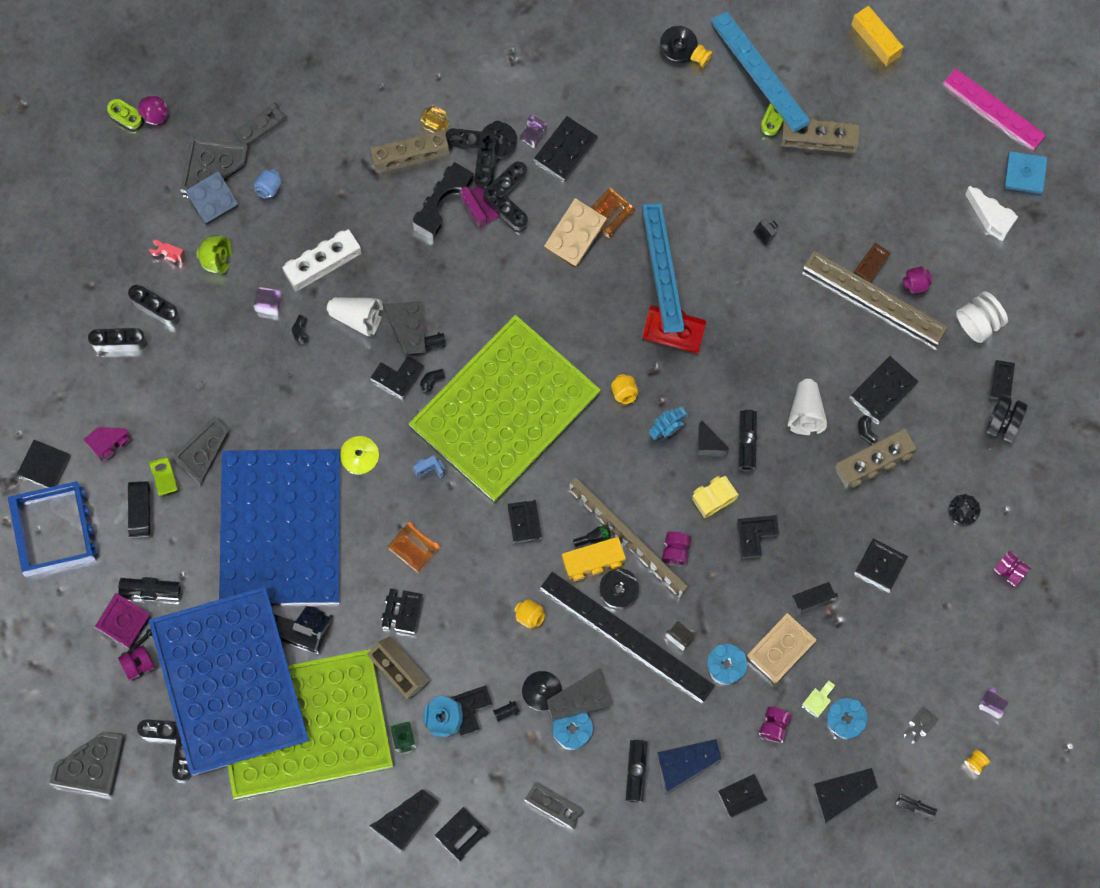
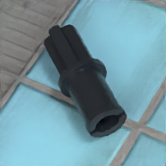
M900 794L896 801L897 806L913 812V815L918 814L933 821L937 812L936 808L921 803V800L917 801L903 794Z

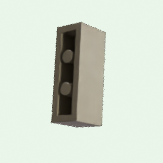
M390 636L379 641L367 654L406 699L417 694L429 681Z

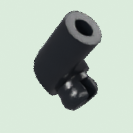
M865 415L858 421V431L863 438L874 444L878 436L870 430L871 418Z

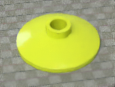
M355 436L348 439L340 450L342 465L346 470L354 474H364L371 471L379 459L377 445L370 438L364 436ZM361 450L363 453L361 456H357L355 454L356 451Z

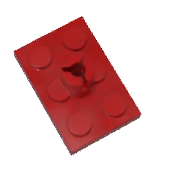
M650 305L643 339L698 354L707 320L689 316L685 311L681 310L684 323L683 332H664L660 308Z

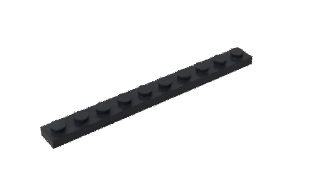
M554 572L550 573L540 587L541 590L702 703L715 687L714 684Z

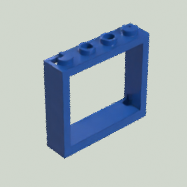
M78 481L8 497L21 570L25 577L95 561L94 554H97V547L95 542L92 543L91 535H94L92 524H88L87 517L90 516L88 505H84L83 498H86L84 486L81 487ZM75 493L87 553L32 566L20 506Z

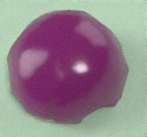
M147 96L142 98L138 104V114L145 119L146 123L158 125L163 123L168 116V106L158 96Z

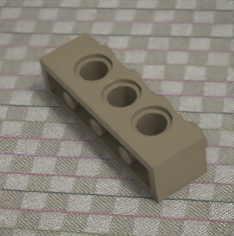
M809 118L810 124L802 128L806 133L800 134L797 131L793 133L783 120L781 146L850 153L857 152L860 125L853 122L836 123L834 120L818 121L815 118ZM821 131L825 135L819 136L816 134V132ZM841 133L844 137L838 138L835 134Z
M444 130L370 148L376 173L449 156V147Z
M903 429L838 462L835 470L845 488L850 486L855 488L863 483L862 480L868 477L873 479L878 476L881 470L886 469L888 471L894 468L897 462L910 460L914 457L913 454L917 448L906 429ZM895 448L898 451V454L892 455L889 452V449ZM872 457L880 458L881 463H874ZM857 465L862 466L864 472L859 473L854 467Z

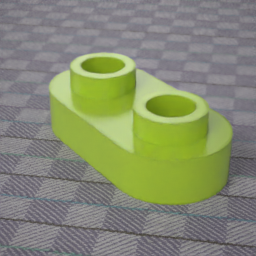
M114 99L108 103L107 111L110 117L129 129H136L142 124V116L138 114L137 109L120 99ZM116 109H121L120 112H115ZM132 118L136 119L135 122H130Z
M771 103L761 123L762 132L768 136L777 134L783 123V118L774 111L776 109ZM772 125L773 129H768L767 126Z

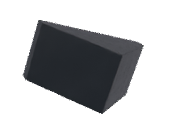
M701 421L698 427V455L726 456L729 447Z

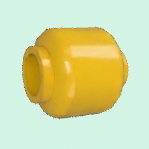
M620 374L611 383L613 395L616 401L620 403H632L638 396L639 390L636 381L630 375Z
M531 599L519 602L515 607L516 620L530 629L539 627L545 619L544 608Z

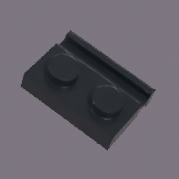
M536 500L508 504L513 543L542 539Z
M306 606L294 622L293 630L309 636L313 634L317 636V639H320L331 624L333 615L328 617L324 615L325 612L320 611L318 608Z
M755 774L718 791V795L730 819L767 801Z

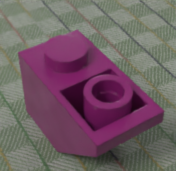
M98 427L85 437L84 441L99 460L102 461L109 459L117 448L125 446L132 436L125 428Z

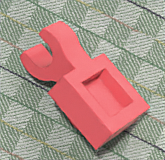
M153 240L154 245L159 246L157 250L149 249L151 255L159 256L164 254L165 258L169 261L183 262L185 258L183 249L167 243L163 244L159 240Z

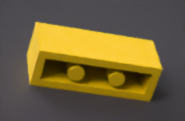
M869 5L854 15L851 25L885 66H888L901 56L904 48L903 45Z
M619 537L563 553L561 558L568 580L573 579L574 581L582 580L588 574L593 576L599 575L608 568L612 570L621 568L626 560Z

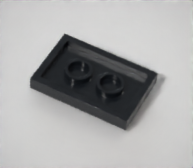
M566 116L534 157V162L565 182L596 142L598 136Z
M889 356L857 388L850 398L877 423H880L919 381Z

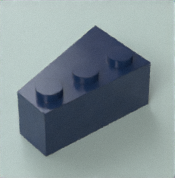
M717 739L657 752L656 756L666 795L721 761Z

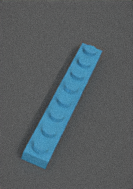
M726 11L712 18L711 24L793 133L809 125V118L730 14Z
M662 203L643 204L642 212L664 332H683L684 323Z

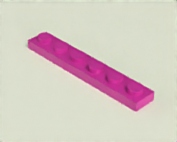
M955 68L944 81L943 85L1034 151L1045 138V133Z

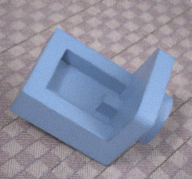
M434 455L428 459L422 458L418 460L415 466H413L417 478L434 469L440 478L444 477V465L440 459L436 460Z

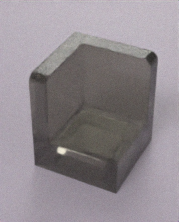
M677 621L666 632L665 637L684 651L694 640L697 632L692 628H686Z

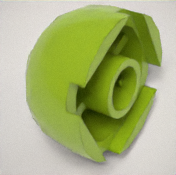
M211 235L202 241L196 254L205 270L224 274L228 270L230 264H226L227 256L231 257L232 255L229 238H225L224 235Z

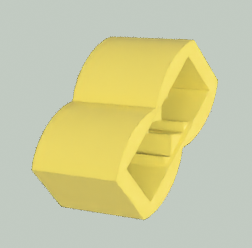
M717 476L710 481L711 485L705 488L701 486L693 492L692 501L704 518L713 515L738 499L739 494L726 476Z

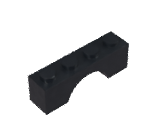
M456 162L451 167L448 166L446 168L443 179L435 184L433 194L425 199L421 212L418 211L412 220L414 230L431 240L435 239L443 227V218L438 212L440 203L450 195H461L460 190L465 187L469 188L474 181V173Z

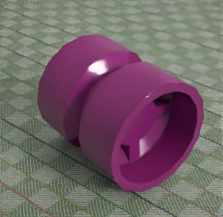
M667 532L665 538L667 548L663 549L662 561L678 566L687 565L689 553L686 550L690 548L691 536L681 532Z
M1009 550L994 570L1001 576L1006 575L1007 581L1016 587L1032 567L1024 561H1018V556Z
M144 645L134 649L133 654L126 653L118 657L129 681L140 676V672L147 673L155 669ZM139 658L142 665L137 666L134 659Z
M768 707L764 717L766 722L762 723L759 735L768 740L783 743L787 733L785 727L789 726L792 715L782 709Z

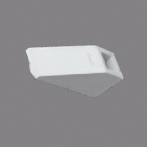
M969 186L965 195L985 229L1003 241L1015 224L1018 216L1015 215L1013 210L999 205L997 200L985 196L980 189Z

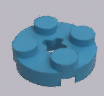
M731 644L718 645L711 651L708 657L707 669L716 682L723 685L733 684L745 675L747 670L746 655L737 646ZM726 659L730 660V663L733 664V667H729L728 670L724 669V665L721 664Z
M447 696L433 698L434 700L425 706L423 712L425 726L428 727L431 734L438 737H448L456 734L460 729L463 719L461 704ZM443 711L446 714V719L444 720V722H442V719L439 718V715L443 714Z
M851 698L837 700L832 704L827 714V725L830 731L843 739H852L859 736L865 729L868 720L864 706L858 700ZM845 713H848L853 718L849 724L846 721H842Z
M587 713L553 722V736L566 749H579L592 736L593 725ZM571 724H575L579 728V730L575 731V734H571V731L567 730V727H570Z

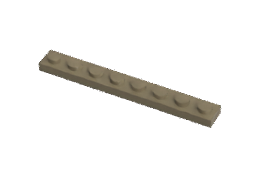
M813 251L804 266V269L936 345H938L948 328L816 251Z
M576 477L570 482V492L577 499L580 497L585 502L584 506L590 512L594 511L603 525L606 526L608 524L613 529L612 533L615 537L622 538L627 543L626 547L632 553L636 552L645 566L648 567L650 565L655 570L654 574L661 581L664 579L669 584L668 588L674 594L678 593L682 596L687 591L688 586Z

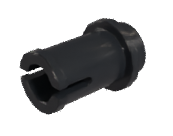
M438 332L436 335L424 337L425 349L440 345L443 347L446 344L444 333Z
M509 701V704L493 710L495 715L503 712V714L496 717L497 721L500 722L514 714L517 716L520 710L516 701Z

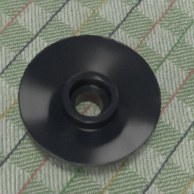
M684 26L668 28L660 39V47L663 54L674 61H684L691 58L698 45L694 32ZM680 44L682 47L676 48L675 45Z
M547 671L532 673L526 678L522 686L524 701L529 707L538 711L549 710L547 700L562 691L558 678ZM540 686H544L546 688V691L544 693H540L538 691V688Z

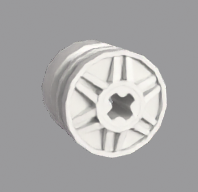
M987 291L981 292L978 297L973 298L972 303H966L956 312L959 323L965 332L978 343H982L992 335V330L998 331L1008 323V317L1002 305Z

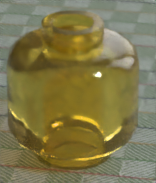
M436 106L426 107L420 118L422 127L431 132H437L441 129L445 131L449 120L446 119L447 112Z

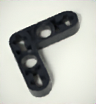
M456 128L449 129L445 134L449 145L478 149L474 181L477 186L487 188L494 181L499 145L498 137L489 132ZM471 134H474L476 137V141L474 144L470 145L468 143V137ZM454 135L461 136V137H462V140H460V139H454V140H453V139H451V136H454ZM486 139H492L493 142L487 144ZM484 149L492 150V152L490 153V152L484 151ZM489 155L491 161L485 166L482 162L483 157ZM482 168L489 169V172L482 171ZM481 177H487V181H481Z
M519 161L509 166L484 190L483 194L485 203L513 229L518 231L526 228L528 217L506 195L526 177L527 166ZM515 168L517 170L521 168L522 174L518 172L513 179L512 176L515 174ZM507 179L511 185L509 187H502L500 181ZM489 193H490V194L495 193V198H494V197L488 198ZM503 204H508L511 210L503 212L500 207ZM516 218H517V219H521V218H522V219H523L522 223H520V222H519V223H515V222H516Z
M148 719L142 720L137 726V732L142 738L176 742L172 775L178 782L188 781L191 775L187 764L184 763V770L187 774H184L182 778L177 774V771L181 770V763L177 764V761L187 762L186 758L179 756V750L183 748V745L180 743L181 738L177 723ZM146 724H149V727L152 729H156V725H158V736H155V731H148L145 734L141 729L145 728ZM164 726L172 727L171 735L163 736L161 734L162 728Z

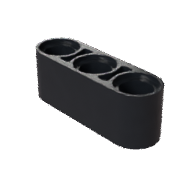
M133 285L129 288L128 295L135 307L167 326H175L179 323L180 315L173 304L141 285ZM137 293L143 294L139 299H135L134 295ZM152 303H159L156 308H150ZM168 313H175L172 318H166Z
M139 328L95 329L88 335L91 347L98 352L138 351L144 349L147 344L146 337ZM137 336L141 337L139 342L132 341ZM116 337H122L120 342H113ZM96 338H103L100 343H94Z
M149 481L128 482L129 538L150 537Z
M274 614L281 641L319 654L326 637L325 633L320 639H317V636L313 634L312 636L293 630L295 621Z

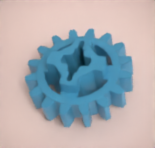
M683 407L674 411L673 409L665 411L654 420L653 423L655 425L649 430L650 435L654 440L663 436L665 438L667 436L670 437L684 425L682 422L688 417V413Z

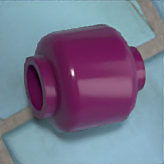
M923 266L907 270L906 277L903 278L905 289L909 288L913 294L927 291L932 284L929 269L926 270Z

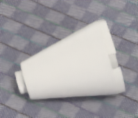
M334 297L327 304V311L331 317L366 336L374 335L379 328L382 316H379V310L383 311V304L378 298Z
M804 379L799 382L788 419L790 430L801 435H810V432L813 431L819 434L827 428V419L818 384L812 379Z

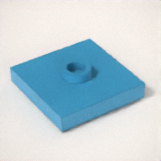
M1010 151L1008 154L1004 189L1042 194L1047 157Z

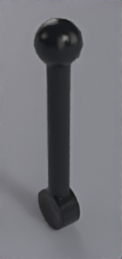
M148 629L146 634L127 652H123L121 656L126 653L131 654L149 636H153L151 629Z

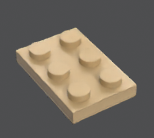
M575 198L544 247L577 268L608 219Z
M787 613L747 655V658L777 684L817 639Z

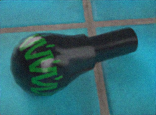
M599 526L587 533L586 536L573 539L575 547L587 543L592 544L610 539L611 531L606 526Z

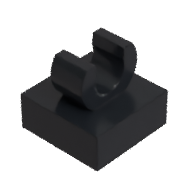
M763 219L758 223L753 232L766 246L771 243L777 234L775 229L779 226L775 221L769 223L766 219Z

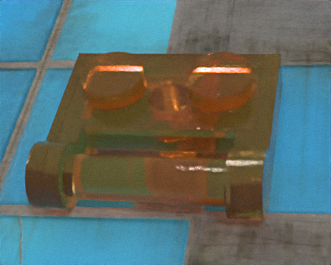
M610 187L590 207L607 219L619 206L623 208V211L608 226L605 224L601 229L602 233L608 238L614 234L613 231L623 220L635 211L632 205Z
M410 521L387 547L418 573L441 546L437 542H432L416 529L415 524ZM410 533L429 548L428 551H423L406 537L407 534Z

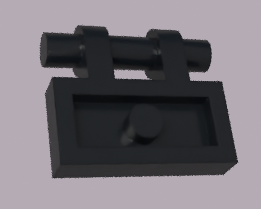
M391 588L389 595L385 599L387 604L385 613H382L381 617L383 620L382 628L389 629L390 623L396 622L395 630L415 634L423 594L403 590L402 598L396 597L398 590ZM396 604L400 605L398 615L393 614L394 605Z

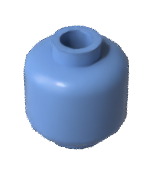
M273 169L262 170L254 182L255 192L263 198L274 197L282 185L279 173Z

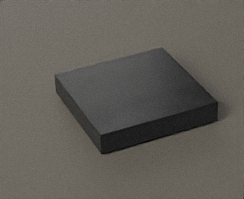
M33 440L17 475L46 488L54 487L67 464L70 454Z
M873 538L855 574L890 592L908 556Z

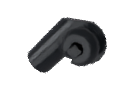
M298 315L292 327V333L297 342L306 343L308 335L305 334L303 327L307 318L302 315Z
M443 369L427 372L420 381V386H422L424 392L432 390L431 384L435 380L445 378Z

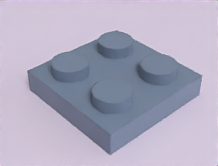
M219 171L185 190L205 224L238 205Z

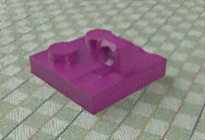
M115 593L94 628L129 648L150 613Z

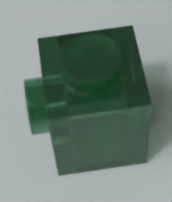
M410 721L390 726L396 753H411L412 749L416 748Z

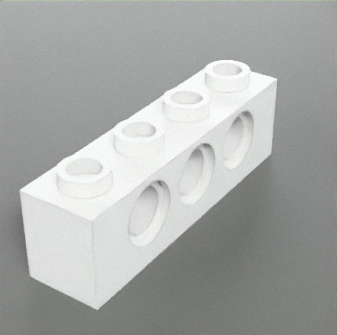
M349 229L340 231L329 241L324 240L319 243L317 248L307 250L296 260L292 259L286 262L284 267H282L283 272L295 292L361 255V248ZM335 247L343 248L340 252L333 251ZM320 256L326 258L323 262L317 261V258ZM303 266L309 267L307 271H300V268Z

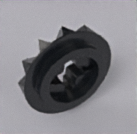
M967 494L957 495L950 502L949 514L958 524H972L980 515L979 502L974 496ZM966 502L967 508H970L971 510L967 511L964 517L963 510H960L958 508L963 507L964 503Z

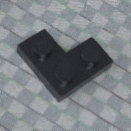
M407 356L398 371L380 362L370 379L404 399L423 371L424 365Z
M777 515L737 519L742 559L761 557L760 538L779 536Z
M486 685L451 697L462 706L463 719L459 729L461 737L480 731L474 712L492 706Z

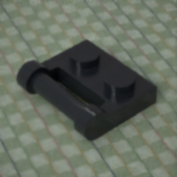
M463 807L434 836L460 862L464 858L463 855L489 832ZM474 827L477 831L457 850L454 845Z

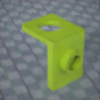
M168 457L149 462L158 495L161 496L177 491L174 473ZM158 464L166 465V468L163 470L155 469Z

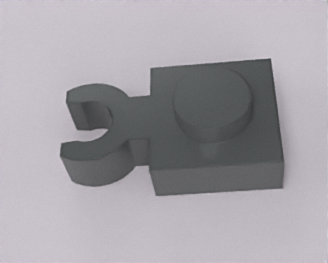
M923 706L910 721L914 727L908 728L904 736L906 737L908 733H914L915 738L912 743H916L920 738V732L926 735L938 721V718Z

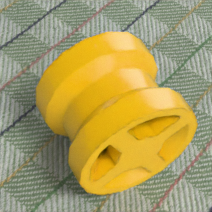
M700 44L694 50L690 59L694 62L697 61L699 66L704 68L711 60L713 52L711 50L707 51Z
M975 749L972 752V756L964 762L973 772L980 775L983 771L982 768L987 766L990 760L981 751Z

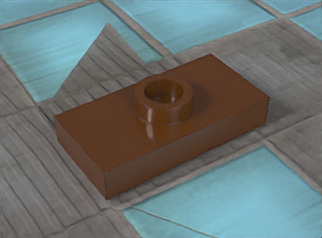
M874 243L853 273L871 282L891 252Z

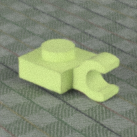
M828 681L820 692L815 688L802 705L819 717L831 702L827 696L835 685Z

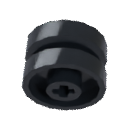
M1002 393L998 403L994 406L986 433L997 436L1003 426L1005 427L1002 434L1003 440L1012 443L1022 423L1028 403L1018 400L1011 410L1012 397Z

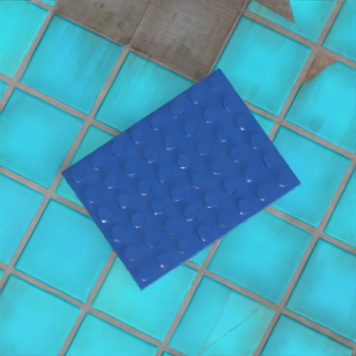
M340 449L222 451L219 599L265 586L271 605L339 604Z
M265 586L149 620L191 776L309 742Z

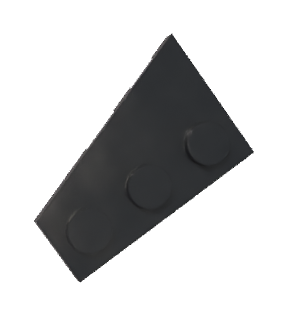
M872 768L813 784L824 823H827L878 788Z
M422 789L369 827L403 851L439 801Z

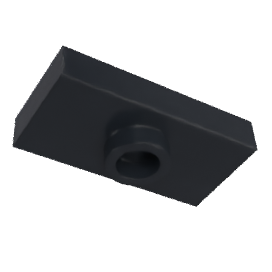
M995 361L990 399L999 400L1002 393L1011 396L1015 363Z

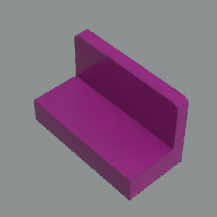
M477 186L470 191L468 187L460 190L461 198L479 228L499 217L485 203L482 187Z

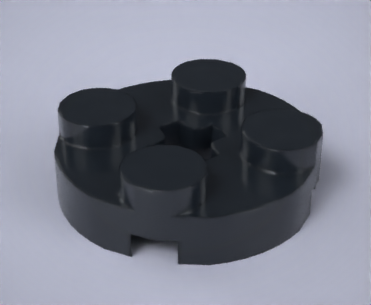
M494 121L482 130V132H489L495 134L498 138H502L503 143L498 145L497 158L506 159L515 152L517 148V134L510 125L501 121ZM486 139L487 144L493 142L492 139ZM484 149V151H487V152H490V153L492 152V150Z
M621 568L607 572L601 579L599 587L600 597L608 606L616 609H626L636 601L639 594V586L632 572ZM622 584L625 591L623 593H616L614 586Z

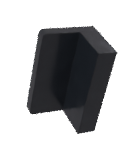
M830 582L792 596L799 615L836 602L838 594L833 592Z

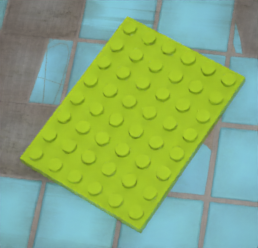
M514 315L411 420L409 426L495 502L598 396L601 389L517 315Z
M371 649L288 665L309 742L227 765L233 799L393 767L374 663L367 656Z

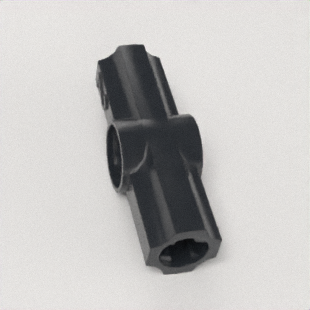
M743 410L740 411L739 469L744 471L755 470L757 411ZM750 437L753 442L745 443L743 438Z
M143 577L142 579L120 578L118 594L120 596L139 597L149 601L157 599L179 600L180 582L159 581V579L152 577Z
M630 740L626 802L643 803L647 741ZM639 767L642 770V774L634 776L631 773V769Z

